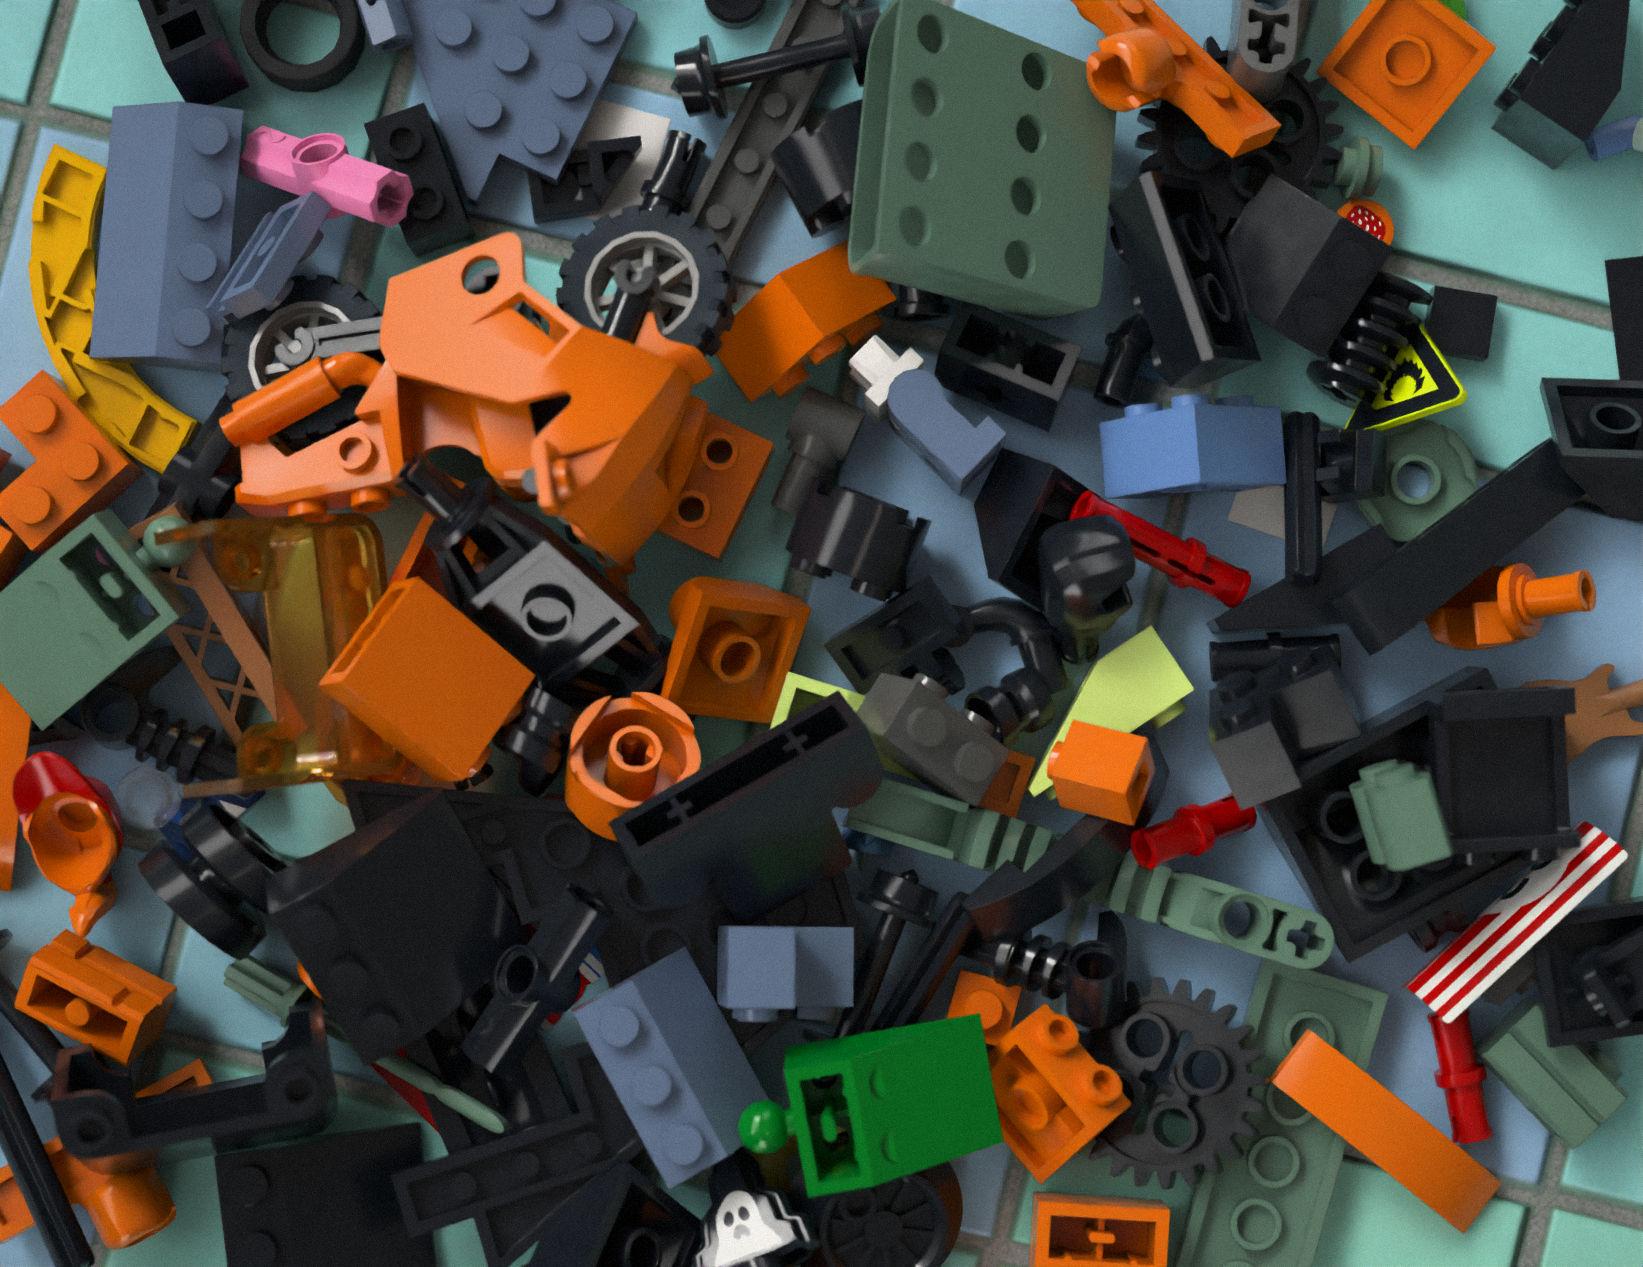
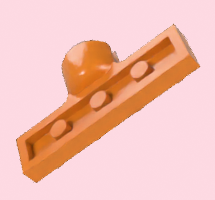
M1071 0L1077 6L1079 14L1088 22L1096 25L1107 36L1104 39L1098 40L1096 44L1101 50L1090 53L1086 63L1088 85L1098 102L1113 111L1126 113L1159 100H1168L1174 106L1181 108L1205 131L1208 140L1218 149L1225 151L1231 158L1271 142L1281 124L1246 90L1240 87L1231 75L1153 0Z
M199 1058L137 1092L136 1097H146L217 1082L205 1059ZM59 1137L43 1144L71 1206L79 1204L87 1210L105 1247L112 1250L131 1247L158 1233L175 1219L177 1209L158 1173V1166L115 1175H101L90 1171L62 1146ZM9 1164L0 1168V1244H4L36 1226Z

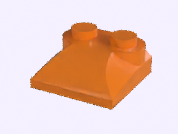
M699 576L686 581L676 590L669 605V619L676 632L660 696L676 704L686 714L772 724L787 672L791 670L812 608L798 597L762 584L708 576Z

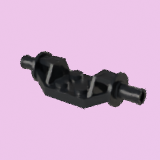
M422 452L416 453L413 456L412 461L416 463L415 465L408 460L401 467L393 480V485L398 489H402L435 518L425 536V545L435 552L450 604L536 676L532 683L536 687L553 697L599 700L610 695V700L631 697L632 692H649L660 696L673 641L663 634L658 635L643 610L546 524L495 493V483L486 476L472 480L461 489L432 464ZM465 534L480 549L472 565L458 544V541ZM602 656H606L619 665L614 675L589 667ZM687 714V715L689 716L691 722H692V721L696 718V716H697V715Z

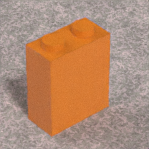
M413 577L392 582L318 686L436 782L462 781L464 778L468 779L483 767L491 753L488 743L500 726H506L511 723L522 711L524 692L536 675L421 578Z

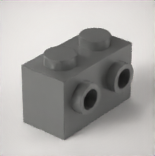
M881 673L856 712L866 725L875 748L937 794L978 806L1011 752L991 737L995 727L986 719L968 709L963 708L961 712L957 711L945 702L949 692L927 676L916 673L913 679Z

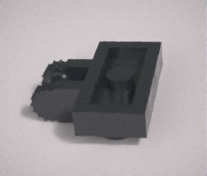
M930 575L907 588L904 593H899L839 631L824 644L826 650L857 693L862 695L871 690L881 673L913 679L916 673L921 674L918 669L911 666L919 660L933 680L943 686L951 696L965 688L964 685H966V678L960 666L956 664L949 650L942 647L958 637L966 626Z

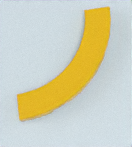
M54 143L41 174L31 217L33 229L29 277L33 305L41 335L54 366L74 398L87 409L116 444L140 462L163 474L174 455L185 445H192L201 423L180 412L161 398L141 378L131 364L89 359L97 281V241L104 206L107 168Z

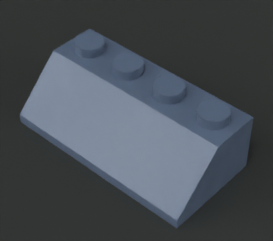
M179 101L113 106L89 359L213 373L219 372L224 324L205 308L230 268L244 110Z

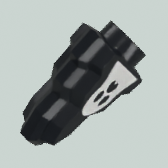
M743 1146L710 1167L707 1183L712 1206L699 1222L702 1246L692 1255L693 1267H795L810 1259L814 1252L821 1247L808 1214L795 1212L784 1190L768 1186L762 1166Z

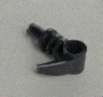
M174 645L151 651L129 662L118 670L103 686L95 688L83 700L80 710L81 723L86 732L104 748L116 751L132 747L136 749L135 759L143 763L152 756L157 759L156 769L161 772H165L170 766L177 768L176 782L183 786L189 787L197 777L242 799H250L261 783L264 768L250 759L213 743L216 729L203 725L195 733L187 731L188 720L181 717L172 724L167 721L168 711L150 702L149 693L151 689L183 662ZM112 703L128 705L130 708V719L122 730L116 733H105L99 730L98 717L104 707Z
M1112 910L1099 912L1097 940L1081 942L1073 948L1071 944L1062 941L1053 946L1051 937L1042 934L1032 939L1031 929L1010 938L987 944L974 929L959 953L961 956L994 967V981L1002 986L1012 987L1021 981L1023 990L1033 993L1041 988L1043 997L1051 1000L1059 998L1065 992L1067 1014L1074 1022L1088 1028L1108 1027L1116 1023L1124 1013L1127 976V936L1121 920Z

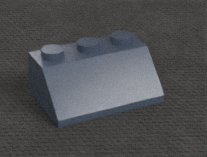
M686 947L679 949L571 1010L668 1189L675 1187L726 1158L744 1145L738 1133V1121L742 1112L747 1106L756 1101L770 1100Z

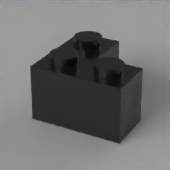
M1329 644L1313 650L1310 647L1294 649L1280 657L1276 665L1272 667L1270 666L1255 673L1250 671L1233 673L1221 680L1216 688L1209 690V746L1241 810L1301 788V758L1362 735L1359 707Z

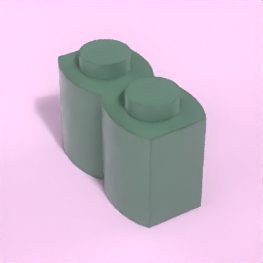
M1397 760L1376 763L1359 770L1361 780L1350 784L1349 788L1372 863L1386 864L1388 870H1406L1451 856L1454 853L1430 773H1415L1412 763L1398 765Z

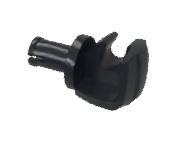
M1111 515L1088 516L1060 522L1049 527L1039 538L1038 567L1041 600L1045 617L1053 627L1060 630L1058 642L1060 655L1063 660L1070 664L1082 665L1084 646H1086L1087 662H1092L1099 652V634L1107 631L1133 605L1126 584L1133 578L1136 563L1133 548L1123 524Z

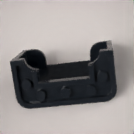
M321 1000L288 1006V1024L283 1034L276 1040L262 1042V1054L266 1073L146 1097H136L131 1068L121 1069L116 1072L104 1067L96 1059L92 1043L59 1049L51 1095V1106L57 1135L62 1146L90 1171L101 1175H115L312 1136L324 1131L333 1122L338 1112V1094Z

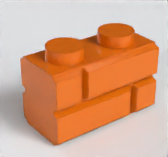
M65 929L51 941L50 945L46 944L32 955L27 964L14 1005L17 1010L83 1045L92 1043L93 1050L128 1067L141 1055L143 1050H147L159 1039L178 990L176 986L100 946L91 945L90 941Z

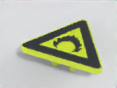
M1421 323L1418 328L1399 325L1397 331L1410 342L1407 350L1387 348L1385 353L1399 365L1395 373L1382 370L1375 371L1374 376L1387 387L1384 395L1364 392L1362 398L1375 409V412L1365 413L1354 410L1344 429L1359 431L1375 428L1383 431L1459 406L1466 401L1467 391Z

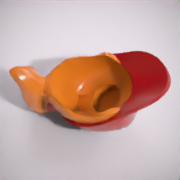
M48 751L38 752L30 756L15 774L12 784L14 804L23 828V836L31 846L34 860L41 873L50 882L75 896V903L69 908L71 926L79 937L85 938L95 923L105 916L116 903L117 885L112 879L111 868L120 856L124 841V826L121 812L111 789L103 781L94 777L84 776L70 761L60 755Z

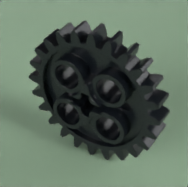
M1212 36L1207 37L1203 44V49L1227 72L1229 42L1226 50L1221 51ZM1256 47L1255 50L1259 54V62L1261 63L1266 47ZM1308 57L1301 60L1293 67L1290 66L1282 88L1274 99L1265 103H1259L1269 113L1281 111L1291 116L1296 124V134L1288 137L1275 134L1269 144L1231 158L1225 151L1215 147L1206 137L1205 131L1181 108L1174 106L1168 100L1153 102L1152 104L1158 108L1141 109L1137 117L1139 123L1152 129V131L1138 135L1135 141L1136 148L1153 151V155L1142 161L1139 167L1140 173L1153 171L1200 181L1220 237L1227 224H1235L1254 194L1244 189L1238 181L1237 171L1241 167H1257L1264 174L1269 171L1319 201L1310 186L1327 189L1334 179L1320 166L1334 165L1342 156L1341 152L1326 145L1328 142L1339 139L1344 132L1343 126L1326 123L1325 121L1326 118L1337 110L1339 103L1333 100L1319 101L1318 95L1326 86L1328 80L1326 77L1308 82L1304 75L1312 60ZM1191 137L1204 140L1211 149L1212 159L1206 163L1199 164L1190 162L1184 157L1180 142ZM1270 153H1281L1287 156L1289 164L1282 165L1278 163L1276 158Z
M1153 977L1149 995H1146L1138 981L1127 982L1126 989L1128 1001H1125L1124 1013L1116 1023L1104 1028H1092L1089 1032L1078 1030L1079 1043L1096 1063L1113 1069L1120 1078H1124L1130 1083L1134 1091V1101L1130 1109L1120 1114L1102 1132L1094 1137L1097 1142L1093 1146L1088 1158L1091 1161H1096L1109 1154L1114 1156L1110 1175L1113 1177L1121 1176L1130 1166H1133L1135 1186L1138 1187L1146 1186L1154 1171L1157 1172L1162 1190L1174 1187L1177 1170H1180L1183 1179L1189 1186L1200 1184V1164L1214 1176L1220 1175L1224 1172L1219 1153L1224 1152L1235 1159L1241 1158L1244 1152L1235 1139L1237 1134L1253 1137L1259 1133L1257 1127L1246 1117L1248 1111L1256 1112L1268 1109V1104L1252 1096L1254 1087L1270 1083V1077L1252 1073L1251 1064L1259 1061L1266 1055L1265 1050L1245 1049L1243 1042L1253 1033L1254 1027L1252 1025H1244L1233 1029L1230 1022L1238 1009L1235 1004H1227L1214 1011L1212 1008L1216 996L1215 990L1206 988L1193 1000L1190 980L1180 979L1172 995H1169L1168 985L1164 977ZM1148 1020L1157 1023L1164 1036L1162 1048L1152 1057L1143 1054L1136 1044L1137 1030L1142 1023ZM1188 1030L1192 1034V1040L1188 1048L1179 1056L1168 1077V1080L1176 1086L1175 1092L1160 1094L1157 1097L1149 1114L1147 1127L1144 1133L1139 1135L1135 1132V1124L1139 1116L1148 1108L1158 1091V1084L1151 1080V1075L1153 1072L1166 1071L1174 1060L1173 1057L1177 1052L1180 1037L1184 1031ZM1203 1051L1214 1054L1221 1064L1220 1078L1210 1088L1202 1087L1196 1082L1192 1074L1193 1061ZM1174 1108L1184 1112L1191 1122L1190 1137L1180 1146L1171 1143L1163 1132L1162 1124L1164 1117Z

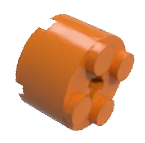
M632 692L631 697L610 700L611 695L599 699L585 709L572 730L564 777L565 803L583 825L609 840L617 841L608 822L697 772L700 767L701 752L694 734L695 728L689 716L670 700L649 692Z

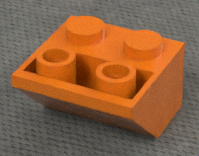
M1033 1191L1029 1267H1167L1170 1209L1160 1199Z

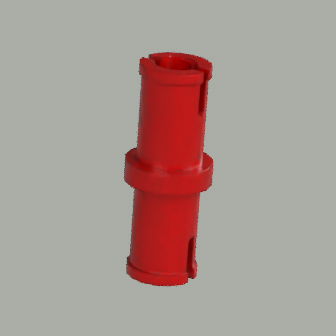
M1233 793L1201 807L1197 804H1188L1177 809L1173 818L1134 831L1130 840L1132 853L1138 864L1142 867L1146 866L1147 870L1154 869L1160 864L1186 853L1192 856H1199L1212 850L1216 841L1254 828L1257 820L1256 809L1252 806L1241 810Z
M1468 1008L1451 1023L1444 1022L1435 1012L1427 1015L1428 1022L1431 1024L1439 1069L1434 1072L1436 1086L1444 1089L1452 1129L1451 1138L1454 1143L1460 1142V1144L1479 1142L1494 1136L1493 1129L1490 1126L1482 1081L1487 1079L1484 1063H1478Z

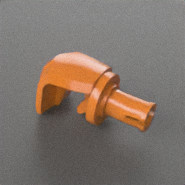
M1523 562L1509 564L1504 567L1492 566L1428 615L1423 621L1427 623L1432 637L1437 643L1457 650L1475 651L1513 645L1525 639L1536 637L1542 629L1544 617L1577 611H1592L1596 604L1595 583L1587 570L1537 579L1531 567Z

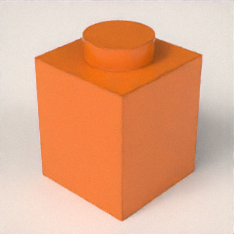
M1077 720L1072 721L1064 742L1058 741L1055 743L1047 765V776L1053 782L1060 807L1132 826L1135 824L1156 771L1148 738Z

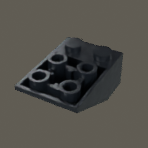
M1563 0L1566 5L1554 21H1550L1528 52L1537 60L1530 57L1520 71L1514 73L1495 100L1494 105L1503 111L1491 129L1552 170L1583 145L1621 90L1630 0Z

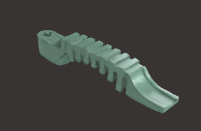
M884 777L880 787L872 797L864 803L848 809L842 826L992 873L1007 859L1025 873L1064 836V834L1060 833L1053 835L1052 830L1032 824L1025 826L1026 822L1003 816L983 808L970 806L967 803ZM1126 854L1103 880L1079 899L1094 904V901L1099 902V906L1123 914L1125 911H1128L1130 916L1155 924L1156 921H1159L1162 926L1295 968L1311 969L1318 967L1329 958L1334 949L1335 936L1332 926L1325 917L1314 911L1178 870L1172 872L1171 867L1162 864L1154 869L1147 870L1146 866H1140L1134 856ZM1242 901L1249 909L1250 922L1246 930L1241 934L1231 936L1225 929L1224 914L1233 903ZM1290 928L1309 934L1306 946L1295 945L1287 941V934Z

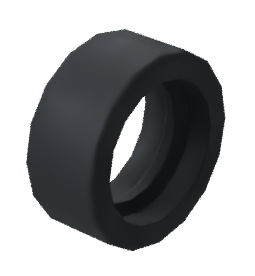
M283 0L244 1L241 7L240 34L247 54L271 82L294 92H318L338 85L355 69L365 49L366 31L356 0H327L336 9L340 20L339 38L334 49L322 60L308 65L292 64L285 61L270 47L266 36L267 20L272 10Z

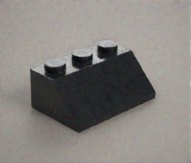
M1153 171L1138 176L1109 205V211L1114 223L1110 228V236L1117 254L1122 260L1127 261L1134 282L1130 289L1131 299L1139 316L1148 323L1155 343L1151 347V357L1158 374L1168 382L1170 388L1195 389L1261 362L1254 336L1200 181Z

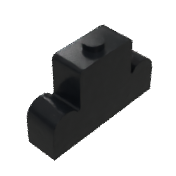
M838 690L611 820L608 824L626 859L650 897L658 906L669 909L680 908L690 904L703 894L711 880L741 926H748L850 866L852 857L832 814V810L835 807L852 808L872 797L881 785L884 776L883 764L866 725Z

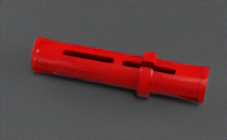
M1090 490L1081 494L1074 504L1069 520L1096 515H1111L1118 522L1122 523L1130 538L1134 558L1167 574V580L1170 584L1180 589L1191 586L1223 602L1229 608L1239 605L1247 594L1251 583L1249 571L1238 568L1208 553L1203 542L1193 537L1183 540L1147 522L1145 519L1096 496Z

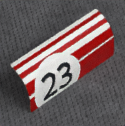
M1580 821L1572 830L1580 833L1581 847L1562 848L1561 859L1538 861L1534 863L1477 916L1467 928L1462 930L1406 982L1401 989H1409L1444 1022L1451 1023L1628 858V853L1600 829L1586 821Z

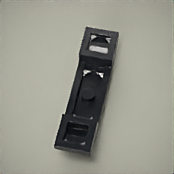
M1145 729L1138 735L1148 738L1156 771L1134 826L1086 814L1025 873L1007 859L961 903L979 937L987 944L1025 932L1065 910L1103 880L1130 851L1132 833L1138 829L1146 828L1162 798L1170 773L1156 738L1151 732Z

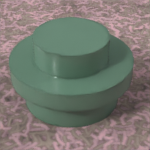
M1354 136L1348 147L1339 148L1338 151L1342 153V156L1333 165L1332 177L1334 178L1333 183L1340 185L1342 197L1355 201L1360 195L1371 197L1375 194L1382 175L1383 150L1381 146L1370 145L1366 137Z

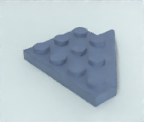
M403 0L415 36L414 43L411 44L469 203L479 207L501 160L526 172L529 170L541 176V179L559 186L568 167L567 163L573 151L576 150L638 22L637 12L611 0Z

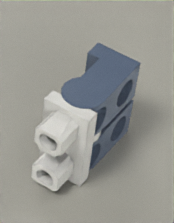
M875 334L849 360V366L852 368L849 372L850 377L866 391V412L879 424L888 416L889 426L894 433L958 496L993 462L1001 448H1004L1007 433L989 416L975 428L944 398L941 383L936 376L924 370V359L911 347L899 357Z

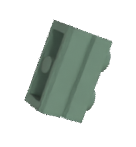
M1529 998L1521 1000L1497 1026L1493 1027L1475 1045L1476 1056L1560 1144L1570 1149L1579 1147L1599 1127L1600 1123L1607 1120L1629 1096L1616 1083L1623 1075L1622 1071L1597 1047H1593L1588 1053L1580 1044L1547 1047L1541 1004L1536 1000Z

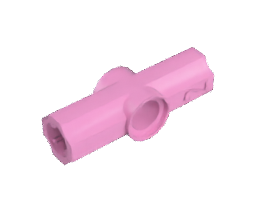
M262 125L246 136V146L240 156V164L246 177L299 196L314 191L332 207L325 219L350 213L391 228L406 217L408 203L414 195L408 175L349 155L344 138L334 133H319L301 139Z

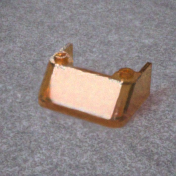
M360 513L220 519L154 533L155 546L213 543L215 567L223 583L230 589L240 593L263 592L277 721L256 723L247 728L241 735L236 752L239 778L182 785L184 798L383 775L393 771L400 764L404 756L402 753L318 686L388 589L382 535L377 525L369 517Z

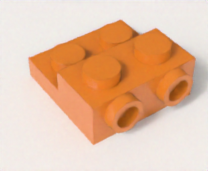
M1046 1003L1016 1025L988 1053L1003 1141L1040 1185L1132 1105L1122 1093V1083L1118 1074L1106 1065H1098L1079 1043V1034L1075 1024L1068 1017L1055 1014Z

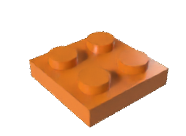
M1371 0L1315 72L1322 78L1326 77L1332 86L1415 150L1498 46L1440 0Z

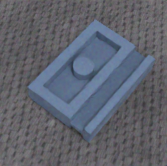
M311 191L280 206L275 215L271 212L266 213L205 309L224 325L229 324L234 315L240 319L263 308L268 311L275 309L293 288L294 281L289 276L296 265L307 259L321 243L324 234L319 228L332 207L314 191Z

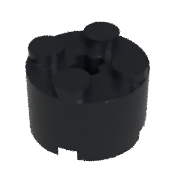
M863 99L848 103L825 114L824 117L827 123L810 133L806 126H803L779 143L770 154L776 166V171L811 238L823 236L838 228L845 222L844 217L852 212Z
M811 476L785 546L787 551L793 553L789 566L825 579L826 576L832 577L833 571L853 577L849 589L886 602L887 599L890 600L893 592L904 593L932 521L921 516L917 517L915 525L911 526L905 523L909 513L908 510L844 486L842 488L833 486L830 495L823 493L827 480Z

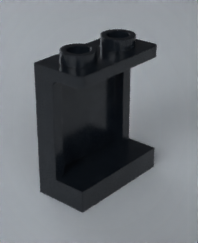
M1538 686L1427 692L1431 777L1454 850L1453 854H1455L1456 864L1496 863V852L1520 850L1521 860L1552 861L1561 859V848L1581 847L1580 833L1572 831L1570 827L1565 715L1576 714L1575 687Z

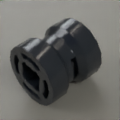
M1026 667L1018 668L1005 675L998 687L984 686L970 693L965 698L964 709H968L990 722L995 727L991 737L1005 747L1015 743L1020 732L1034 733L1049 725L1054 718L1053 700L1048 688L1034 671Z
M531 685L522 700L523 711L526 713L525 717H519L517 722L507 724L497 742L553 775L563 759L561 748L564 743L561 739L563 736L571 737L575 723L581 714L548 693Z

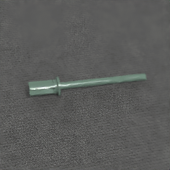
M250 954L244 960L235 959L234 963L228 965L224 973V977H226L224 985L281 1018L280 1025L283 1028H286L288 1024V1006L311 1002L314 995L305 983L301 985ZM323 1009L327 1035L354 1050L334 1016ZM396 1052L374 1062L426 1093L434 1094L448 1107L492 1132L502 1133L510 1128L509 1122L499 1113L459 1089L443 1084L433 1074Z

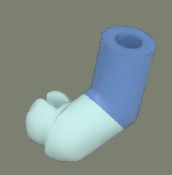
M1631 115L1594 129L1585 142L1591 159L1594 162H1598L1629 149L1643 153V116Z

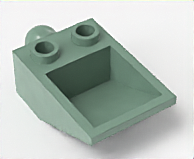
M110 508L94 513L44 553L0 593V682L41 731L49 727L194 609L159 568L160 566L166 568L181 566L194 554L196 535L187 521L172 515L161 516L153 520L144 532L143 546H141ZM99 543L115 560L112 565H104L98 560L96 548ZM141 593L157 610L155 615H146L139 609L138 598Z

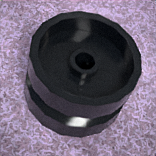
M201 797L179 820L183 839L189 847L177 841L160 840L138 863L139 870L149 886L186 924L225 954L237 960H244L267 936L263 918L256 910L258 909L270 916L264 879L285 869L288 865L253 829L218 803L207 797Z

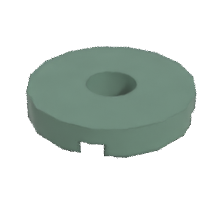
M1423 418L1380 431L1387 435L1385 496L1352 501L1355 511L1369 529L1381 523L1391 542L1407 544L1477 491L1479 475L1472 451L1457 432L1443 424L1439 425ZM1409 463L1417 464L1428 473L1430 480L1429 489L1423 497L1410 498L1399 489L1397 475L1403 465Z

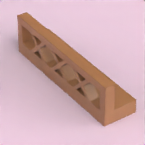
M180 500L129 528V532L138 540L143 537L147 526L153 520L161 516L172 515L187 521L195 532L196 548L192 557L183 565L171 568L170 573L164 572V574L174 586L177 584L196 591L208 611L204 628L177 622L166 633L241 756L248 758L283 737L286 741H289L308 730L311 717ZM180 567L182 568L187 578L178 575ZM145 597V599L147 600V602H148V604L150 605L151 609L153 610L154 614H156V613H157V610L153 607V605H152V604L148 601V599ZM213 621L220 632L211 630ZM185 633L201 637L197 653ZM209 639L228 644L241 665L237 683L210 676L202 663ZM246 675L250 680L251 684L253 685V687L244 685ZM218 688L234 692L231 708ZM241 694L260 698L276 723L273 727L250 740L236 718Z

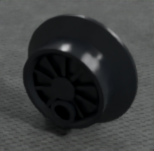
M846 1130L837 1134L835 1140L830 1142L840 1143L847 1138L848 1133ZM949 1161L873 1187L808 1197L801 1164L792 1179L787 1193L795 1212L807 1213L811 1218L821 1243V1247L814 1252L810 1259L799 1264L801 1267H941L955 1245L962 1223L963 1200L961 1188Z

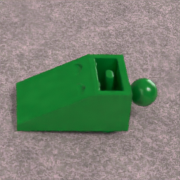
M980 1013L788 1046L785 1051L784 1074L791 1109L784 1110L779 1104L768 1100L756 1101L744 1109L738 1121V1133L741 1141L748 1149L756 1153H773L783 1147L789 1136H797L808 1197L873 1187L1003 1142ZM835 1075L829 1081H820L816 1079L817 1077ZM837 1126L845 1129L848 1136L844 1141L840 1143L830 1142L837 1137Z

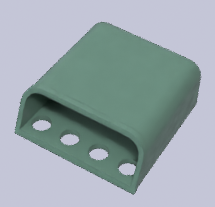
M892 0L876 22L866 61L848 242V264L851 273L878 278L1032 320H1049L1097 306L1102 294L1117 111H1113L1098 102L1090 91L1086 78V62L934 0Z

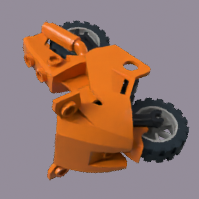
M639 205L622 208L623 214L612 219L609 214L599 218L593 223L596 227L587 236L582 232L571 245L574 253L570 260L564 258L560 267L559 276L563 283L562 287L556 288L558 306L552 304L526 284L524 246L518 236L511 232L501 233L390 278L383 314L358 288L348 282L341 285L334 277L327 275H317L316 280H308L304 275L290 277L294 281V285L281 304L271 311L263 308L240 318L241 320L236 329L230 327L224 342L229 349L228 357H222L221 370L222 374L229 380L225 390L230 401L233 403V412L220 418L219 423L227 439L235 447L240 446L243 483L235 486L236 503L252 516L288 519L289 523L299 526L322 523L328 519L327 511L350 506L357 513L380 512L391 506L390 498L407 495L402 489H398L393 485V480L408 460L413 465L416 464L412 461L416 453L422 452L427 456L428 453L443 447L462 448L482 458L485 468L492 475L494 481L514 500L519 502H539L540 507L548 516L558 515L559 521L564 524L567 539L573 544H583L594 549L598 562L605 570L607 579L626 596L630 595L627 575L636 573L635 553L653 534L669 512L690 473L698 453L709 404L690 394L693 386L715 374L705 355L708 354L712 358L722 345L720 337L723 331L729 332L735 315L731 307L732 302H737L736 285L732 280L730 265L708 229L704 230L701 228L698 221L685 212H682L680 216L675 215L670 207L663 205H652V210H641ZM657 256H667L680 261L662 275H657ZM643 257V267L634 269L630 262ZM486 259L499 264V266H491L479 271L470 280L467 289L465 288V276L473 264ZM689 274L691 275L692 295L690 298L665 292ZM614 275L617 285L616 293L603 296ZM678 310L684 311V312L679 316ZM604 311H608L606 319L602 313ZM295 333L296 339L293 341L290 337ZM276 356L281 361L280 363L272 364Z

